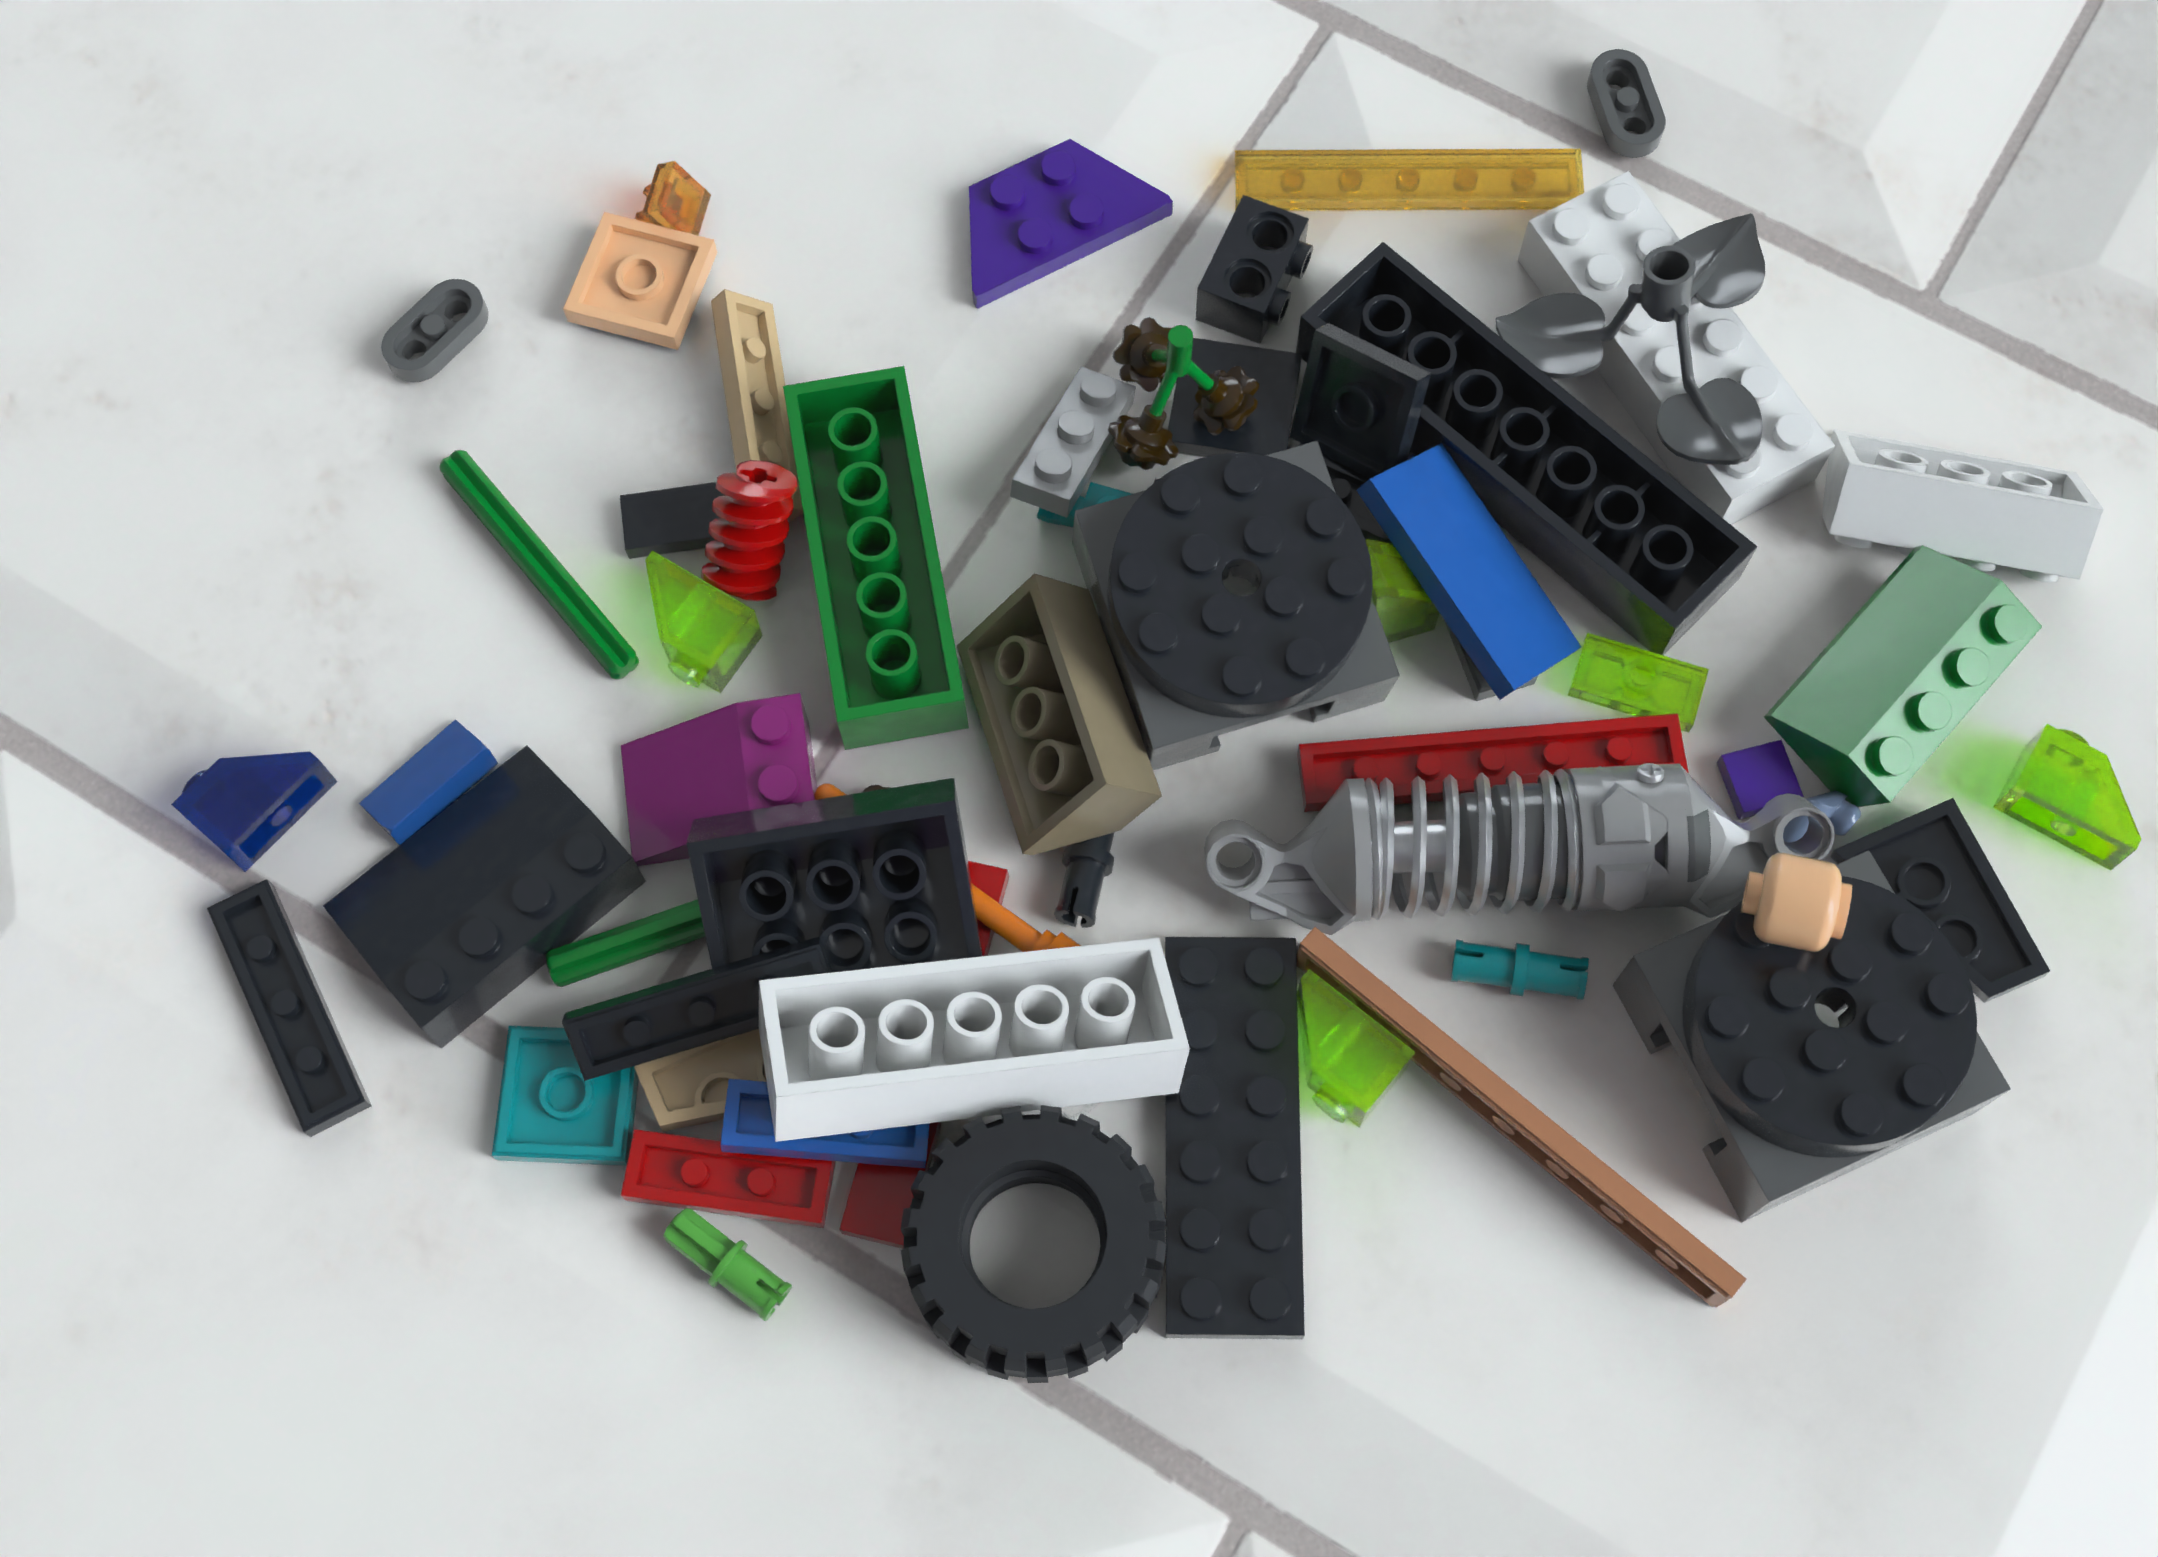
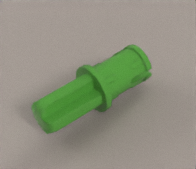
M685 1208L677 1214L664 1233L663 1237L668 1244L710 1276L708 1280L709 1285L715 1288L721 1284L758 1313L759 1317L764 1321H767L776 1310L774 1306L776 1304L780 1306L792 1288L790 1283L784 1282L745 1251L748 1246L746 1242L740 1240L734 1243L692 1209Z

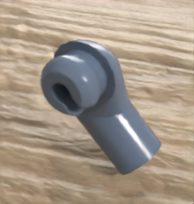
M1834 790L1806 798V800L1828 816L1833 823L1836 835H1846L1861 817L1860 809L1845 800L1848 795ZM1808 816L1795 817L1788 822L1784 828V842L1797 841L1804 836L1808 829Z

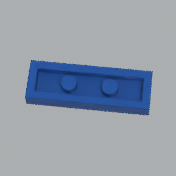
M729 1079L720 1145L722 1152L926 1168L930 1123L775 1142L767 1082Z

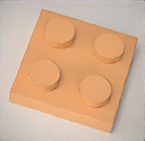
M604 212L564 305L563 311L567 321L678 350L717 255L714 239Z

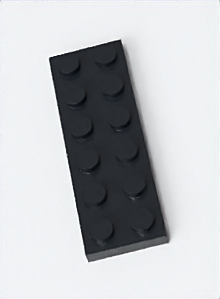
M1165 937V960L1190 1048L1179 1093L1165 1095L1166 1338L1303 1339L1305 1328L1296 938Z

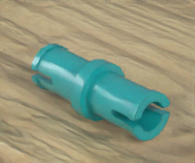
M1456 939L1451 981L1509 988V994L1523 996L1524 990L1576 997V999L1583 1000L1587 985L1588 972L1586 970L1589 967V958L1530 951L1529 944L1516 943L1515 949L1468 943Z

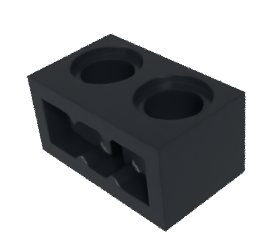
M1243 195L1197 288L1195 320L1261 344L1270 323L1279 326L1285 316L1291 298V292L1286 291L1292 277L1302 279L1310 262L1313 245L1306 243L1309 218ZM1270 246L1276 248V250H1264L1260 247ZM1247 292L1254 294L1255 297L1245 298L1237 294Z

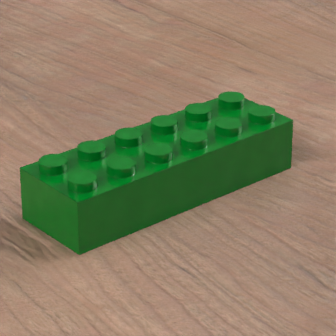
M904 366L783 386L836 718L845 750L968 729L964 692Z

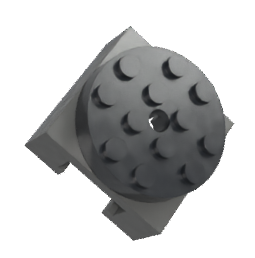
M1317 441L1266 456L1253 453H1225L1199 458L1171 470L1145 491L1075 511L1072 537L1074 551L1086 587L1089 589L1153 771L1219 751L1221 744L1218 735L1308 708L1314 723L1383 702L1398 680L1400 674L1372 598V566L1366 540L1353 514L1335 493ZM1231 571L1232 577H1243L1253 587L1256 586L1254 593L1248 596H1237L1225 588L1223 580L1228 578Z
M1869 850L1836 865L1840 870L1842 882L1852 884V897L1846 927L1841 940L1830 938L1828 944L1822 950L1810 952L1761 941L1754 931V915L1742 913V901H1740L1726 915L1634 955L1613 984L1617 995L1650 1055L1670 1045L1674 1046L1723 1137L1709 1143L1702 1151L1741 1222L1960 1121L2011 1090L1977 1032L1976 1003L1972 986L1956 950L1932 920L1907 900L1894 893ZM1814 1005H1825L1834 1013L1847 1008L1837 1018L1839 1028L1830 1027L1818 1018Z

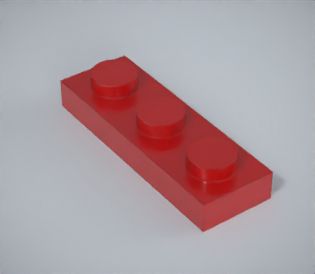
M634 1129L621 1196L625 1201L681 1209L689 1208L696 1211L824 1228L835 1161L722 1152L721 1141Z

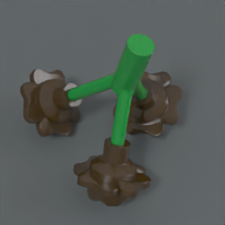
M1147 317L1141 321L1139 327L1132 324L1124 327L1122 342L1113 351V359L1116 363L1123 365L1119 373L1122 381L1136 382L1147 392L1156 390L1158 383L1160 382L1161 384L1152 405H1146L1140 417L1133 418L1121 415L1117 422L1109 424L1108 432L1114 437V447L1119 453L1122 462L1130 467L1139 466L1143 470H1149L1156 464L1165 466L1170 459L1176 458L1179 453V449L1172 442L1173 434L1163 428L1167 418L1164 408L1178 377L1188 375L1198 384L1195 401L1199 406L1193 412V418L1197 422L1205 424L1207 431L1212 435H1219L1224 428L1228 431H1236L1245 423L1247 417L1257 408L1258 401L1253 395L1259 389V383L1254 378L1247 377L1241 366L1232 367L1228 373L1219 369L1213 374L1207 375L1191 360L1193 332L1190 328L1184 325H1176L1172 328L1162 327L1154 318Z

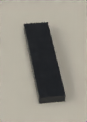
M266 879L208 907L207 910L303 1132L312 1137L371 1107L369 1098L274 885Z
M819 936L566 1012L563 1016L562 1024L584 1081L759 1029V980L832 973L833 971L822 939Z

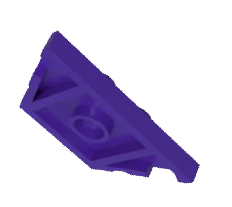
M1072 139L1059 143L969 186L971 276L974 305L979 309L1171 216L1173 212L1172 199L1168 194Z

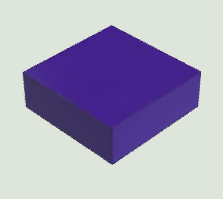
M1782 739L1723 754L1716 762L1738 820L1754 816L1763 809L1768 801L1776 796L1788 793L1800 795L1804 798Z

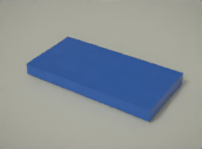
M1442 443L1370 478L1357 489L1358 494L1499 700L1582 647Z

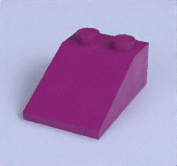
M800 693L737 702L621 745L631 855L637 866L690 859L686 843L694 819L815 800L814 793L817 789L810 726Z

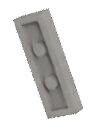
M1080 367L1014 475L1010 497L1067 518L1113 439V436L1108 432L1109 424L1117 422L1119 416L1127 415L1133 405L1136 386Z

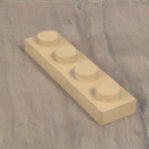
M724 289L711 300L735 466L744 461L761 460L780 465L791 471L797 478V490L791 496L793 499V511L787 518L788 521L792 522L803 513L784 396L783 386H785L773 304Z

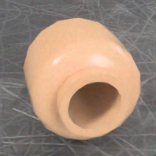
M1776 853L1768 859L1763 874L1749 871L1741 912L1754 915V931L1761 941L1810 952H1818L1828 944L1830 938L1841 940L1850 909L1852 884L1842 882L1839 868L1831 862L1787 853Z

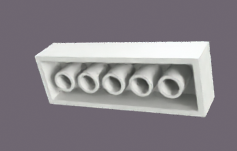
M1627 171L1529 220L1518 261L1543 296L1558 293H1576L1596 302L1605 314L1604 327L1611 323L1628 297L1629 286L1642 283L1645 257L1656 248L1672 246L1680 238L1635 178ZM1695 296L1691 299V304L1688 308V328L1696 385L1700 388L1705 383L1716 378H1730L1743 385L1751 392L1760 408L1762 437L1760 446L1754 456L1749 461L1741 462L1737 465L1692 462L1678 457L1669 451L1658 436L1656 421L1661 405L1668 398L1686 393L1682 382L1676 323L1674 320L1660 322L1652 319L1642 308L1641 303H1637L1617 335L1612 340L1601 341L1603 361L1596 370L1674 478L1731 525L1815 481L1834 449V443L1731 307L1722 309L1707 307L1699 302Z
M1159 938L759 980V1033L775 1142L1001 1115L1000 1109L1021 1106V1112L1040 1110L1041 1105L1067 1107L1179 1093L1190 1050Z

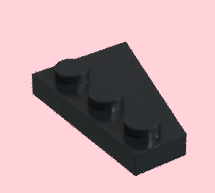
M1954 798L1833 850L1830 857L1838 864L1868 850L1870 851L1894 893L1921 910L1947 937L1966 969L1973 993L1982 1002H1988L2045 977L2050 972L2049 967Z

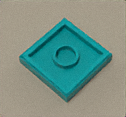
M509 1026L492 1156L499 1161L627 1166L632 1143L639 1082L635 1066L584 1081L564 1028Z

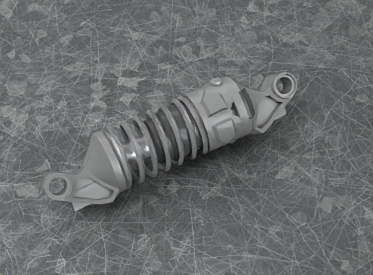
M1646 763L1632 766L1558 769L1553 775L1549 771L1543 770L1538 776L1537 783L1522 784L1521 777L1515 771H1512L1506 778V784L1493 785L1492 787H1490L1489 778L1480 773L1474 781V792L1460 794L1458 792L1457 780L1449 774L1443 780L1444 820H1427L1425 781L1419 776L1411 782L1413 821L1395 822L1393 783L1385 777L1380 783V794L1377 784L1371 778H1367L1365 782L1364 778L1345 779L1312 822L1288 843H1276L1255 830L1248 823L1231 819L1220 822L1211 829L1206 837L1204 852L1207 871L1213 882L1226 891L1249 901L1250 920L1290 919L1304 928L1312 930L1316 927L1324 934L1333 935L1354 921H1370L1371 916L1376 920H1380L1389 906L1391 889L1399 911L1410 919L1417 913L1421 905L1423 890L1431 910L1440 917H1444L1450 910L1456 892L1462 908L1474 916L1482 909L1486 897L1489 896L1494 907L1504 914H1508L1517 901H1524L1526 906L1533 912L1540 913L1549 899H1555L1564 910L1569 912L1570 910H1617L1621 912L1627 909L1684 906L1708 918H1713L1730 911L1743 900L1749 871L1763 874L1768 859L1776 853H1787L1821 860L1827 856L1833 847L1835 832L1833 823L1824 812L1800 795L1788 793L1776 796L1768 801L1763 809L1747 822H1736L1717 805L1679 763ZM1808 816L1809 824L1804 836L1797 841L1784 842L1783 833L1788 822L1795 817ZM1239 842L1247 845L1252 850V856L1243 866L1230 868L1221 864L1216 858L1219 850L1228 843ZM1433 872H1444L1441 901L1438 896ZM1402 873H1412L1409 900L1407 899Z

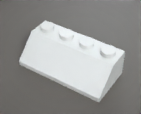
M1833 430L1831 441L1835 447L1828 458L1822 517L1829 534L1835 535L1834 539L1836 541L1856 548H1870L1872 542L1896 546V550L1905 556H1908L1915 547L1924 545L1944 555L1958 557V561L1982 571H1993L1996 565L2018 568L2022 575L2042 582H2056L2059 576L2080 580L2104 509L2076 472Z

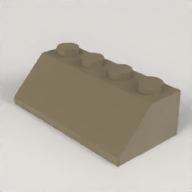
M1034 573L957 645L1022 854L1031 856L1120 831L1162 797L1089 589Z

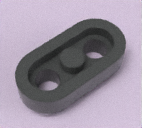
M1614 49L1600 54L1592 64L1587 81V90L1607 145L1619 155L1629 158L1649 155L1660 143L1666 119L1648 68L1638 55L1627 50ZM1609 85H1617L1621 87V89H1613ZM1627 131H1633V132H1635V133H1637V134H1632V133H1629V132H1627Z
M449 279L437 284L389 328L383 337L381 344L382 354L393 374L407 382H422L439 373L485 328L488 321V308L481 292L469 281ZM467 313L460 320L452 321L455 315ZM425 352L421 357L410 360L414 354Z

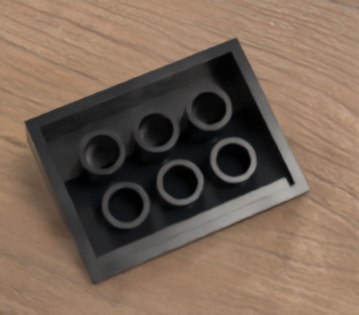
M526 745L323 905V907L417 1025L440 1048H443L545 965L546 954L550 950L572 943L643 885L646 880L633 857L604 824Z
M954 778L693 820L686 844L712 968L819 936L822 939L833 972L983 956Z

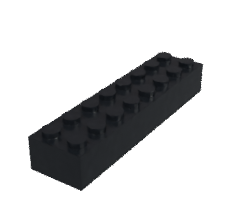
M1382 242L1301 315L1296 353H1301L1302 360L1306 363L1315 330L1330 323L1430 372L1431 376L1411 451L1419 455L1442 443L1496 523L1659 660L1740 579L1758 546L1386 243Z

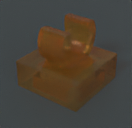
M676 161L657 164L652 183L646 186L643 194L647 197L643 211L637 212L635 219L699 236L711 194Z

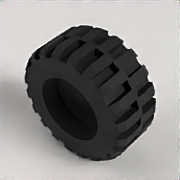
M1041 1105L1040 1114L1022 1115L1021 1106L1000 1109L1002 1119L985 1124L980 1116L963 1125L965 1135L954 1143L946 1138L932 1152L934 1163L927 1172L919 1170L910 1188L913 1195L910 1208L903 1209L900 1228L904 1236V1249L900 1250L903 1270L909 1282L910 1292L930 1329L938 1339L941 1338L951 1348L954 1355L968 1365L974 1363L986 1369L988 1375L1008 1380L1009 1376L1027 1378L1028 1383H1049L1048 1377L1068 1374V1378H1072L1088 1372V1366L1102 1358L1107 1362L1121 1351L1126 1339L1133 1332L1137 1334L1147 1319L1152 1302L1158 1295L1167 1244L1165 1243L1166 1220L1162 1201L1157 1200L1154 1192L1155 1182L1146 1165H1138L1131 1156L1132 1147L1118 1134L1110 1138L1102 1133L1099 1121L1082 1113L1077 1121L1062 1117L1061 1107ZM1024 1184H1050L1066 1189L1078 1196L1092 1213L1100 1237L1098 1260L1086 1284L1066 1301L1044 1308L1030 1309L1017 1307L993 1295L976 1275L970 1257L972 1228L982 1208L1000 1193Z

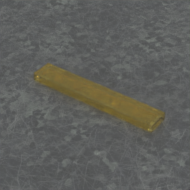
M1581 149L1235 150L1234 156L1235 210L1243 195L1287 211L1553 209L1584 193Z

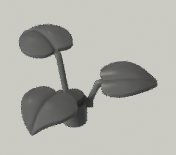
M1752 213L1715 223L1684 237L1672 246H1663L1651 251L1644 259L1642 283L1629 286L1628 297L1611 323L1604 327L1605 314L1602 308L1588 297L1576 293H1558L1544 296L1528 303L1511 314L1496 317V331L1503 340L1550 378L1564 379L1582 376L1596 370L1603 361L1601 341L1612 340L1636 304L1641 303L1642 308L1652 319L1660 322L1674 320L1676 323L1682 382L1686 393L1668 398L1658 411L1656 428L1664 446L1676 456L1688 461L1719 465H1737L1741 462H1747L1754 456L1760 446L1762 416L1757 401L1750 391L1730 378H1716L1705 383L1700 388L1696 385L1688 328V308L1694 296L1707 307L1722 309L1743 304L1760 291L1765 278V260L1757 236L1755 218Z

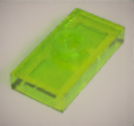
M1587 633L1567 695L1636 717L1678 714L1681 730L1689 733L1696 719L1709 669Z

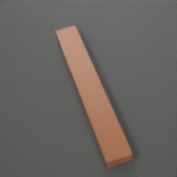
M1314 927L1300 942L1296 956L1297 967L1708 1305L1717 1308L1736 1294L1747 1280L1319 929Z

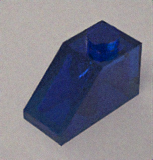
M310 751L219 758L210 768L195 774L184 786L182 794L171 805L246 872L338 781Z

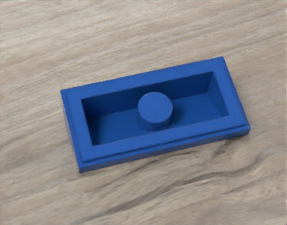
M455 719L359 804L400 846L452 805L493 769L498 762L491 751Z

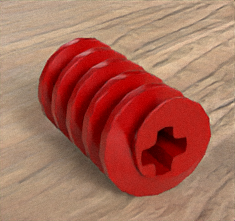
M749 460L739 463L736 466V473H724L717 477L716 488L725 496H719L713 500L712 511L721 518H716L709 522L708 533L715 540L707 543L705 546V556L711 562L702 566L701 578L707 584L735 597L751 601H764L777 596L775 585L780 580L781 566L779 563L785 554V544L783 541L789 533V521L787 518L793 511V499L791 496L797 490V478L791 471L780 465L768 461Z

